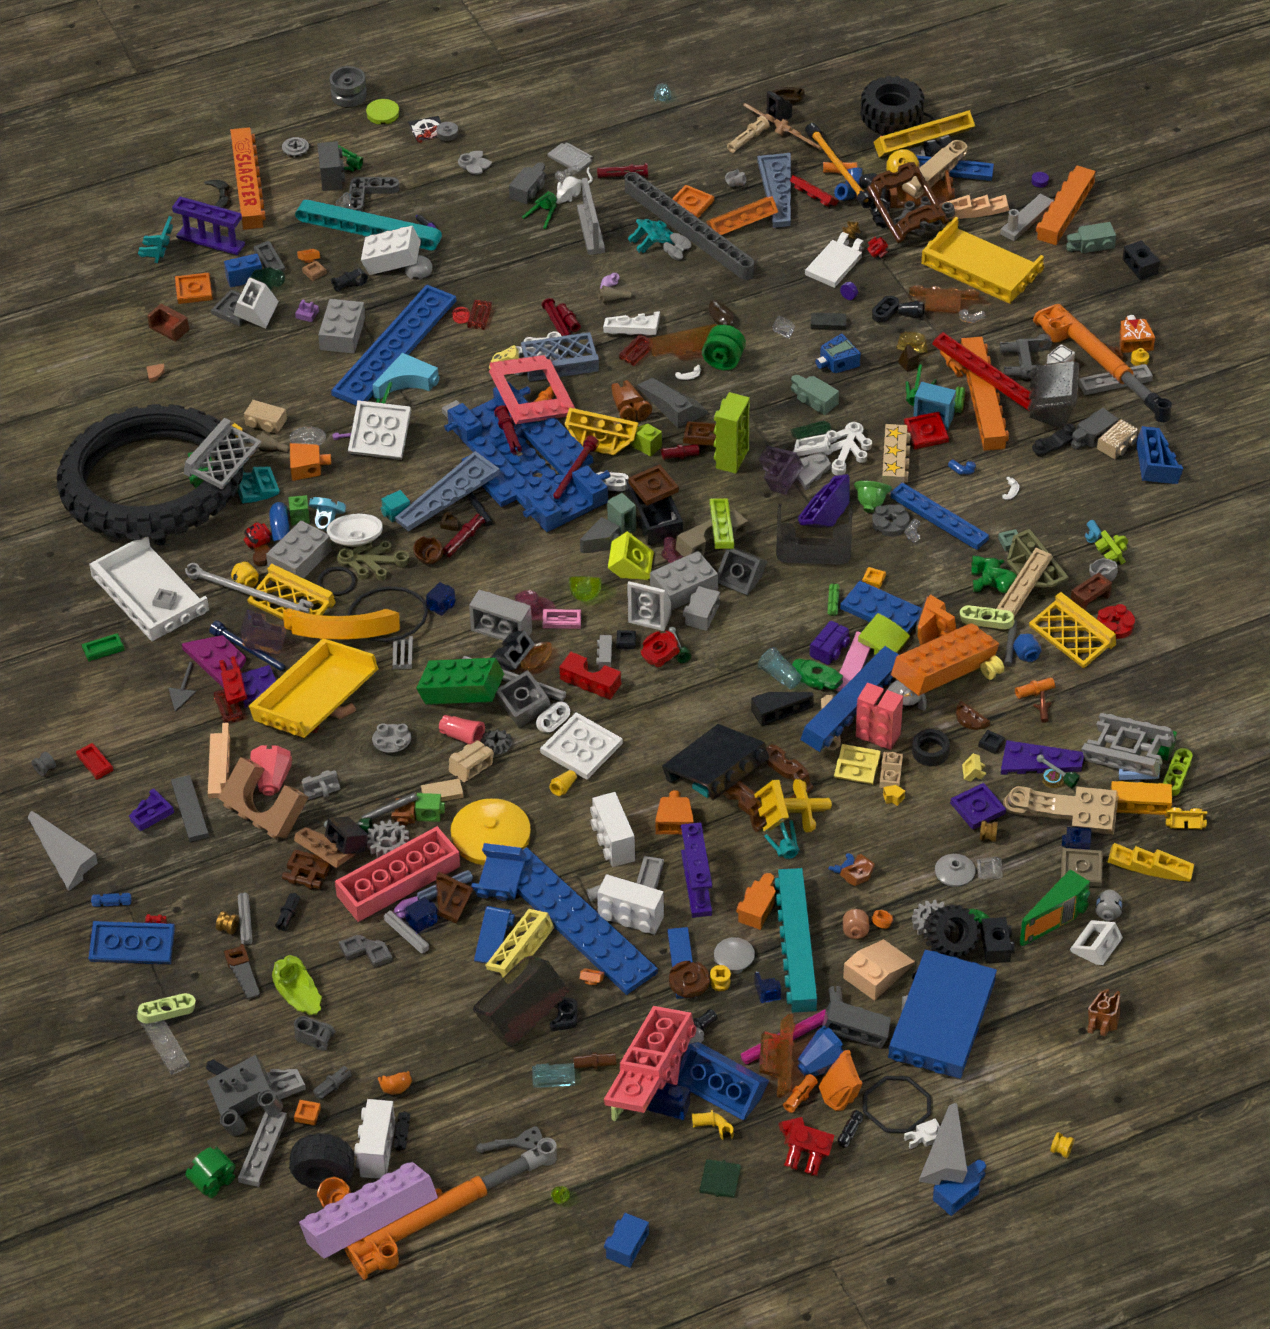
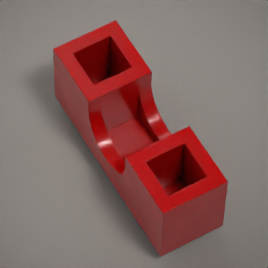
M573 652L568 654L559 667L560 680L595 693L600 697L611 700L621 686V671L604 665L598 672H588L587 658Z

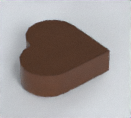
M265 544L254 548L253 563L257 566L267 564L266 554L271 549Z

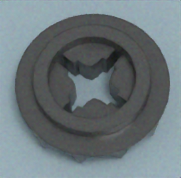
M497 728L496 731L489 729L488 733H483L481 743L485 747L487 746L492 749L494 755H500L511 748L512 740L510 734H507L505 730L499 731ZM498 738V743L495 745L494 740Z

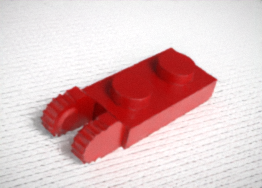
M231 657L233 669L227 670L226 662L220 660L221 676L228 704L231 705L246 700L247 695L242 672L236 657Z

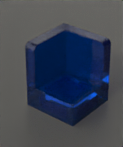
M755 972L754 984L760 1002L765 1003L781 999L779 980L775 981V978L762 980L760 973Z

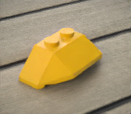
M569 408L565 421V426L571 436L582 446L587 436H594L599 440V446L594 452L612 456L635 440L639 424L638 422Z

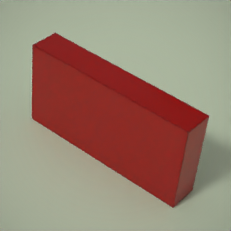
M93 743L76 751L77 757L96 780L113 771V766Z

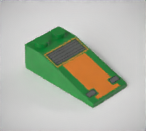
M1070 869L1022 919L1019 945L1025 946L1076 919L1080 913L1083 914L1089 906L1087 901L1090 895V881Z

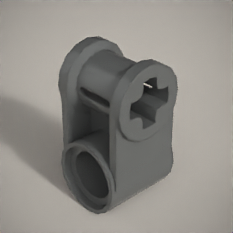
M300 1016L294 1021L295 1039L299 1043H304L318 1050H326L330 1037H333L336 1032L330 1024L319 1022L307 1016Z

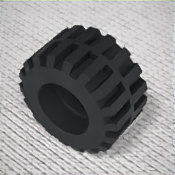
M960 905L938 908V910L930 913L932 916L927 917L926 921L928 924H925L923 928L926 929V933H923L924 938L927 937L928 939L925 942L926 945L932 946L931 951H936L950 957L968 954L969 950H973L976 947L974 943L979 941V938L976 937L980 934V930H977L979 922L974 921L976 916L973 913L969 914L970 910L968 908L962 909ZM948 920L953 921L959 929V937L955 943L950 942L944 933V927Z

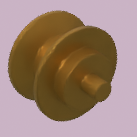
M847 221L848 227H842V230L849 234L848 238L855 239V233H861L858 226L859 222Z

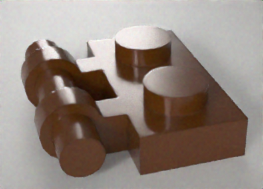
M294 849L287 863V869L292 871L291 873L283 872L282 879L289 881L290 884L296 885L298 883L305 885L309 889H321L322 881H318L316 878L325 879L331 864L317 855ZM300 873H304V874H307V875H309V876H308V878H307V877H303V876H299V875H300Z

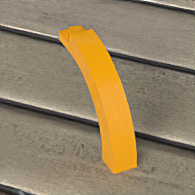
M289 608L283 610L284 628L292 630V634L304 637L358 639L400 631L399 612L388 609L352 616H323Z

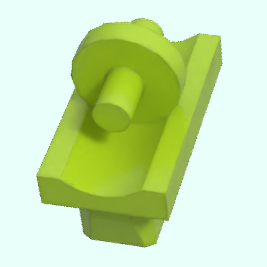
M1106 530L1101 532L1102 538L1095 542L1097 550L1103 553L1109 549L1110 551L1103 555L1104 558L1115 562L1119 561L1121 565L1124 564L1126 561L1122 557L1121 549L1123 551L1127 550L1128 539L1125 536L1115 535L1113 541Z

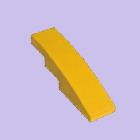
M1116 843L1112 845L1108 858V863L1149 876L1190 882L1194 868L1193 863L1158 849L1155 853H1152L1137 846L1131 850Z

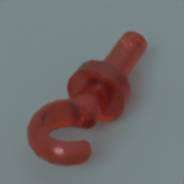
M437 125L430 130L426 129L424 134L417 135V142L422 143V140L418 139L420 137H431V133L436 130Z

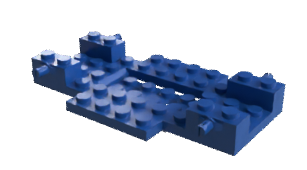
M508 382L518 404L528 403L523 396L531 393L530 388L526 386L521 390H517ZM497 387L493 388L494 399L471 410L463 403L447 410L448 424L444 425L447 432L453 430L472 452L476 451L500 469L498 476L482 485L500 507L517 500L526 509L523 511V515L526 518L532 516L546 532H549L607 503L608 486L603 480L610 478V473L608 470L599 475L594 473L588 466L593 463V457L588 454L580 468L572 472L573 479L559 499L553 497L556 489L584 449L555 417L547 418L540 422L534 421L515 424L514 422L513 427L522 447L521 453H523L521 456H517L511 453L504 431L499 428V420L494 415V410L498 406L506 405ZM526 439L539 451V453L553 466V468L560 475H556L555 471L550 469L545 464V460L541 459L536 454L535 449L529 447V445L526 443ZM534 473L542 474L540 478L533 477L532 475Z

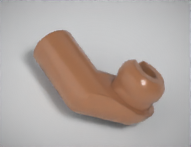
M350 703L344 707L339 706L330 716L342 719L354 713L356 709Z

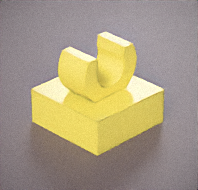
M973 753L962 764L964 780L971 782L975 777L982 779L986 775V772L982 771L985 764L980 762V756Z

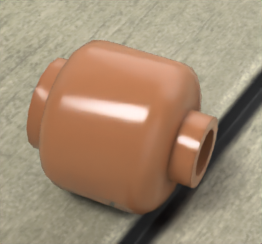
M852 909L844 914L843 932L847 937L861 939L868 934L869 917L866 912L860 909Z

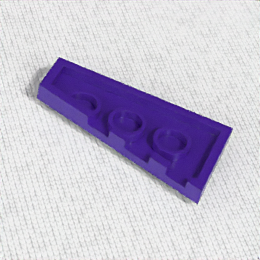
M1006 740L1000 775H1007L1008 772L1025 774L1026 771L1045 773V771L1052 769L1043 762H1038V755H1043L1045 760L1063 772H1081L1084 755L1081 751Z

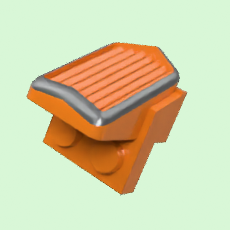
M932 595L925 598L916 624V635L920 646L934 640L937 636L941 637L956 630L955 616L946 612L945 603Z

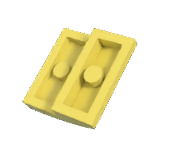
M842 744L834 778L873 785L881 751Z

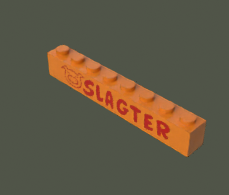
M250 127L230 129L243 230L263 228V221L266 220L265 210H261L264 209L263 199H260L263 198L262 188H258L261 187V179L257 177L260 176L259 166H256L258 165L255 134H251Z

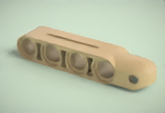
M960 140L952 141L919 168L930 188L945 176V170L950 172L957 165L958 161L966 155L967 144ZM916 176L910 182L902 185V189L916 199L925 193Z

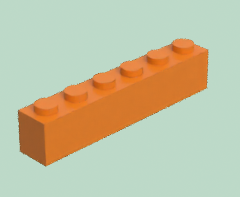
M1076 166L1073 171H1070L1067 182L1064 181L1061 191H1058L1055 201L1050 203L1048 212L1044 213L1042 222L1037 224V240L1053 245L1058 244L1092 189L1096 171Z

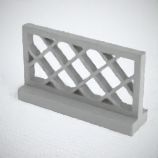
M582 178L583 204L577 205V211L588 255L605 253L588 179Z
M224 418L185 461L184 474L188 477L195 475L223 489L260 447L261 441L231 426V421ZM230 433H233L237 435L238 438L229 439L228 435ZM245 442L254 444L251 447H244ZM240 443L241 448L232 449L231 444ZM220 445H227L228 449L219 450L218 447ZM243 453L244 456L242 458H235L234 454ZM221 455H231V459L222 460ZM218 456L219 460L209 461V457ZM233 464L234 468L225 469L224 465ZM211 466H221L222 470L212 471ZM202 467H208L209 471L201 472L198 469ZM224 475V479L221 482L215 479L214 476Z

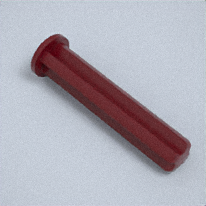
M545 299L541 306L547 311L557 332L561 336L570 335L555 306L554 299Z

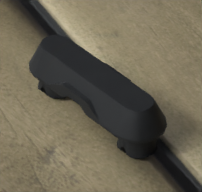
M1067 424L1052 436L1044 439L1039 438L1033 444L1032 450L1040 457L1063 447L1073 440L1072 434L1075 432V426Z

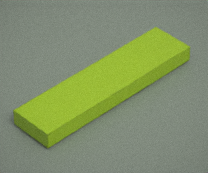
M710 499L709 505L715 549H734L728 499Z

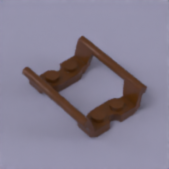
M908 162L898 166V171L895 173L888 170L878 174L873 178L871 185L866 188L873 197L875 205L897 243H901L908 232L920 228V223L923 221L930 224L941 219L944 225L949 222L915 162ZM916 176L932 205H925L908 212L895 225L880 200L882 189L898 187L910 182Z
M771 744L767 747L769 759L766 762L772 769L787 779H800L806 783V793L814 788L810 783L809 773L802 764L795 759L787 760L786 752L777 745ZM738 781L725 791L723 795L729 800H739L738 807L750 815L752 828L755 832H758L767 825L765 816L760 817L758 811L762 804L758 798H755V792ZM794 793V794H793L792 796H790L789 798H797V797H796V795H795V793Z

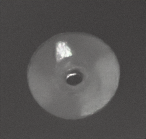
M315 427L298 428L290 434L291 443L315 444L319 446L326 440L325 432Z

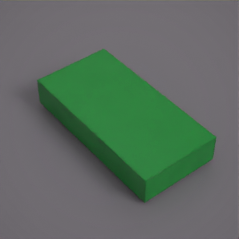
M116 633L82 644V649L89 662L124 651V645L119 634Z

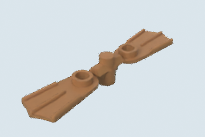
M744 103L743 106L774 123L777 127L775 129L776 133L783 136L784 132H790L817 149H822L821 146L802 136V133L795 129L792 130L788 126V121L784 119L782 121L775 120L771 115H765Z

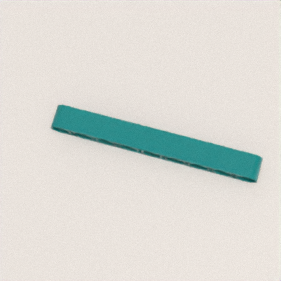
M303 200L295 212L296 218L301 222L367 237L386 231L397 230L402 227L413 226L421 240L419 248L425 250H435L442 238L441 231L433 227L312 200Z

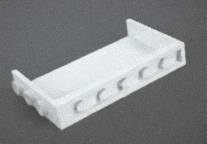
M149 537L134 540L89 564L91 576L151 641L172 632L181 625L209 611L207 597L199 598L150 547ZM159 588L177 592V598L171 610L153 606L152 601Z

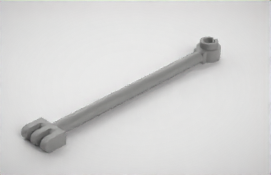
M190 563L187 565L188 569L185 568V572L190 579L203 578L285 608L309 614L310 610L308 608L311 609L314 605L312 602L301 599L296 604L203 571L197 563Z

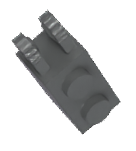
M542 162L537 163L533 168H523L509 185V198L524 204H528L531 199H534L536 193L545 184V164Z
M1104 408L1094 412L1090 417L1080 421L1077 425V430L1072 434V447L1079 449L1085 445L1089 447L1097 446L1098 439L1115 425L1119 419Z

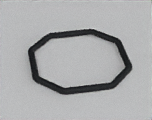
M884 1076L864 1092L863 1113L884 1132L907 1133L915 1129L917 1125L921 1124L931 1115V1096L908 1076ZM886 1080H907L927 1097V1113L908 1129L886 1128L867 1112V1095Z

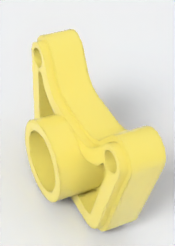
M513 345L502 352L496 353L491 362L518 360L519 350Z

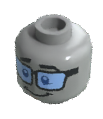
M1114 890L1101 892L1096 899V914L1106 921L1117 919L1122 913V897Z

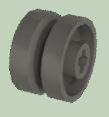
M344 66L335 69L330 74V92L332 101L342 107H353L366 100V77L360 68Z

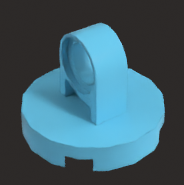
M310 498L309 506L317 510L315 524L321 530L327 531V526L335 520L336 514L345 513L346 504L338 501L336 504L327 498ZM327 517L328 524L321 526V519Z

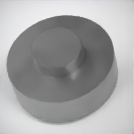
M452 122L439 124L436 128L437 137L443 141L454 140L458 136V126Z

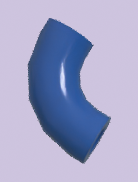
M862 168L847 169L860 186L859 178L863 176ZM847 180L845 184L840 183L835 188L834 194L838 200H852L857 196V193Z
M282 502L274 503L269 511L273 541L281 540L290 531L288 522L289 509Z

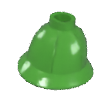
M858 481L854 484L858 491V500L864 506L863 510L868 513H873L877 506H881L886 494L892 490L891 486L875 481Z

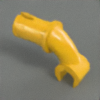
M713 1110L707 1113L692 1114L693 1128L707 1125L715 1127L716 1125L719 1127V1135L722 1140L725 1131L730 1132L731 1139L733 1138V1126L721 1115L713 1112Z

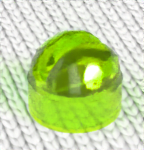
M565 1186L555 1187L551 1192V1198L557 1204L565 1203L570 1198V1191Z

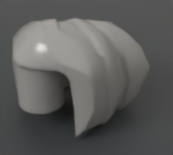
M736 169L728 172L725 180L730 187H739L745 185L746 176L744 172H739Z

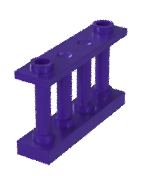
M179 197L172 206L173 212L181 214L183 220V227L176 235V238L238 255L245 246L244 241L236 240L235 228L242 219L241 213L184 197ZM189 217L197 219L198 229L190 227ZM204 221L213 224L214 233L205 230ZM220 225L228 227L229 237L221 235Z
M701 823L682 824L681 830L685 850H681L691 916L692 918L712 916L708 891L709 888H712L702 825Z

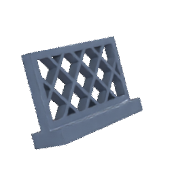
M590 332L521 342L524 358L537 356L542 351L547 354L545 356L547 359L550 356L557 359L551 362L559 377L599 371L598 354H596ZM583 339H588L586 345L579 343V341ZM563 342H569L571 345L568 348H566L561 344ZM548 344L554 346L551 350L544 348ZM576 346L581 350L579 353L572 351V348ZM534 347L536 350L531 353L526 348ZM557 348L564 351L561 356L554 353ZM585 351L592 354L589 356H582V354ZM567 354H570V355L574 356V358H568V359H566V358H564V357H565ZM543 370L528 372L529 381L547 379Z

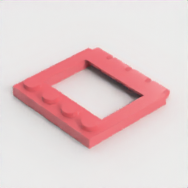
M545 355L490 363L491 369L489 373L515 424L541 421L554 417H567L569 408L575 409L551 360L547 359ZM543 370L557 399L518 404L504 375Z

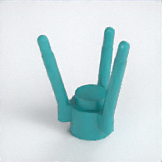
M793 820L789 821L792 840L787 834L784 822L780 824L785 839L780 841L779 847L767 834L764 835L771 846L777 851L778 856H783L785 859L795 857L799 851Z

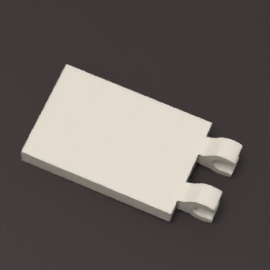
M842 232L838 241L832 240L807 267L805 275L835 288L862 258L864 247L861 245L864 241L857 238L853 247H848L849 241L846 239L849 237V234Z

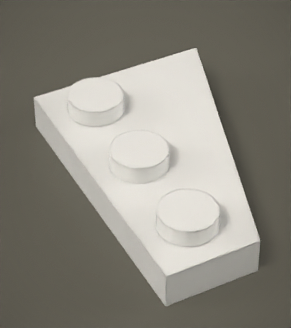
M660 311L654 312V315L645 316L642 313L638 314L635 318H630L629 316L605 318L604 333L656 335Z

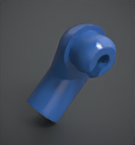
M952 459L948 463V467L960 475L972 474L975 472L976 464L970 461L965 466Z

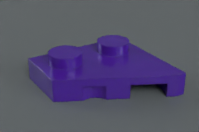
M154 788L150 790L148 799L146 801L142 800L138 808L129 815L131 823L139 831L174 813L173 807Z

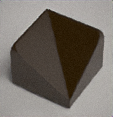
M908 344L902 352L898 363L909 372L918 368L919 354Z

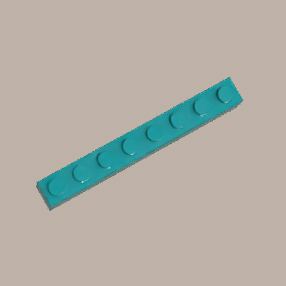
M778 869V878H774L775 890H779V894H776V905L781 907V910H778V922H782V926H779L780 938H784V942H781L782 955H786V959H783V971L788 973V975H785V988H789V992H786L787 1005L791 1004L792 1013L817 1011V994L803 869Z

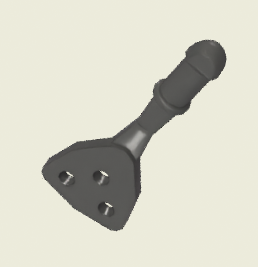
M534 1126L524 1131L517 1138L496 1139L492 1142L480 1143L477 1145L476 1151L484 1153L508 1146L530 1150L537 1145L535 1144L543 1139L539 1128Z

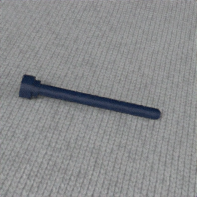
M216 620L212 623L209 629L210 634L215 637L223 635L229 641L280 671L285 670L283 663L227 631L225 625L220 621Z

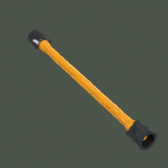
M815 123L808 124L805 128L806 134L811 140L814 139L818 142L857 193L858 197L856 199L863 208H870L874 204L873 197L868 191L865 192L857 184L824 141L819 127Z

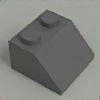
M736 547L734 549H726L717 572L718 583L749 595L761 579L767 560Z

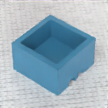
M921 382L915 394L914 417L939 411L945 429L948 430L954 418L956 390Z

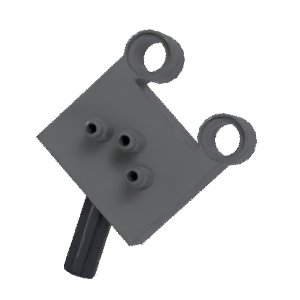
M256 1055L230 1069L214 1059L207 1062L206 1070L216 1075L207 1080L221 1115L220 1123L231 1136H238L243 1133L246 1126L240 1116L258 1106H261L270 1116L278 1115L282 1111L283 1103L275 1094L264 1065Z

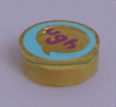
M1049 768L1043 772L1042 782L1050 788L1058 787L1062 783V775Z

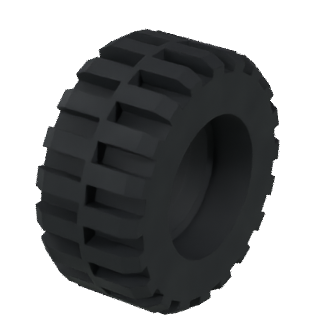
M900 76L880 77L876 81H871L862 91L861 119L868 128L882 135L918 126L922 122L924 115V93L915 82H910L907 78L903 79Z

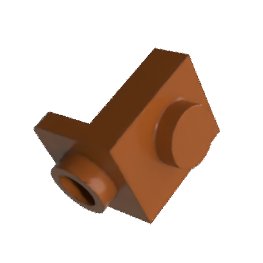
M416 801L395 809V812H392L391 815L394 822L398 821L399 825L404 826L408 825V823H415Z
M859 854L854 864L842 868L840 876L851 885H859L869 880L875 864L862 854Z

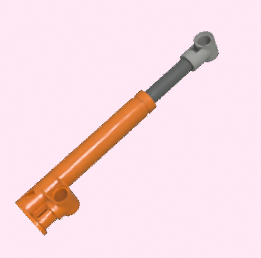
M543 1138L536 1147L521 1154V1158L482 1178L476 1176L470 1179V1181L454 1187L437 1196V1199L344 1248L349 1260L363 1280H366L368 1274L376 1270L395 1268L399 1263L398 1248L395 1242L471 1204L478 1198L486 1196L487 1190L526 1170L532 1171L541 1165L549 1166L554 1164L557 1160L556 1142L551 1138Z

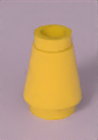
M568 770L552 779L550 783L551 792L556 796L565 795L577 779L576 773Z

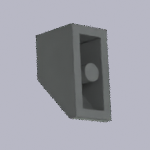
M601 517L580 539V552L584 554L610 550L612 541L621 536L620 526Z

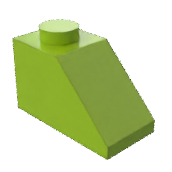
M649 424L639 426L635 440L629 445L651 457L662 447V431Z

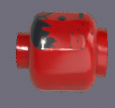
M256 522L244 531L246 538L243 540L249 548H257L268 544L272 534L264 523Z

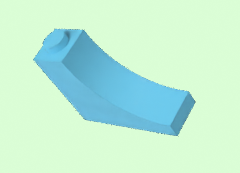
M402 353L373 384V396L376 399L384 397L389 382H392L390 392L404 388H419L430 391L439 382L438 368Z

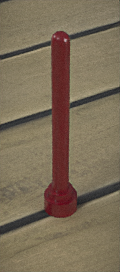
M587 436L584 440V449L553 494L555 499L561 497L573 479L572 472L578 470L588 454L595 451L599 446V440L596 437Z

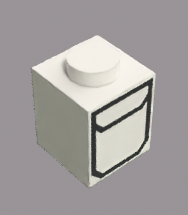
M1060 345L1048 354L1047 364L1056 367L1058 375L1061 376L1074 366L1075 352Z

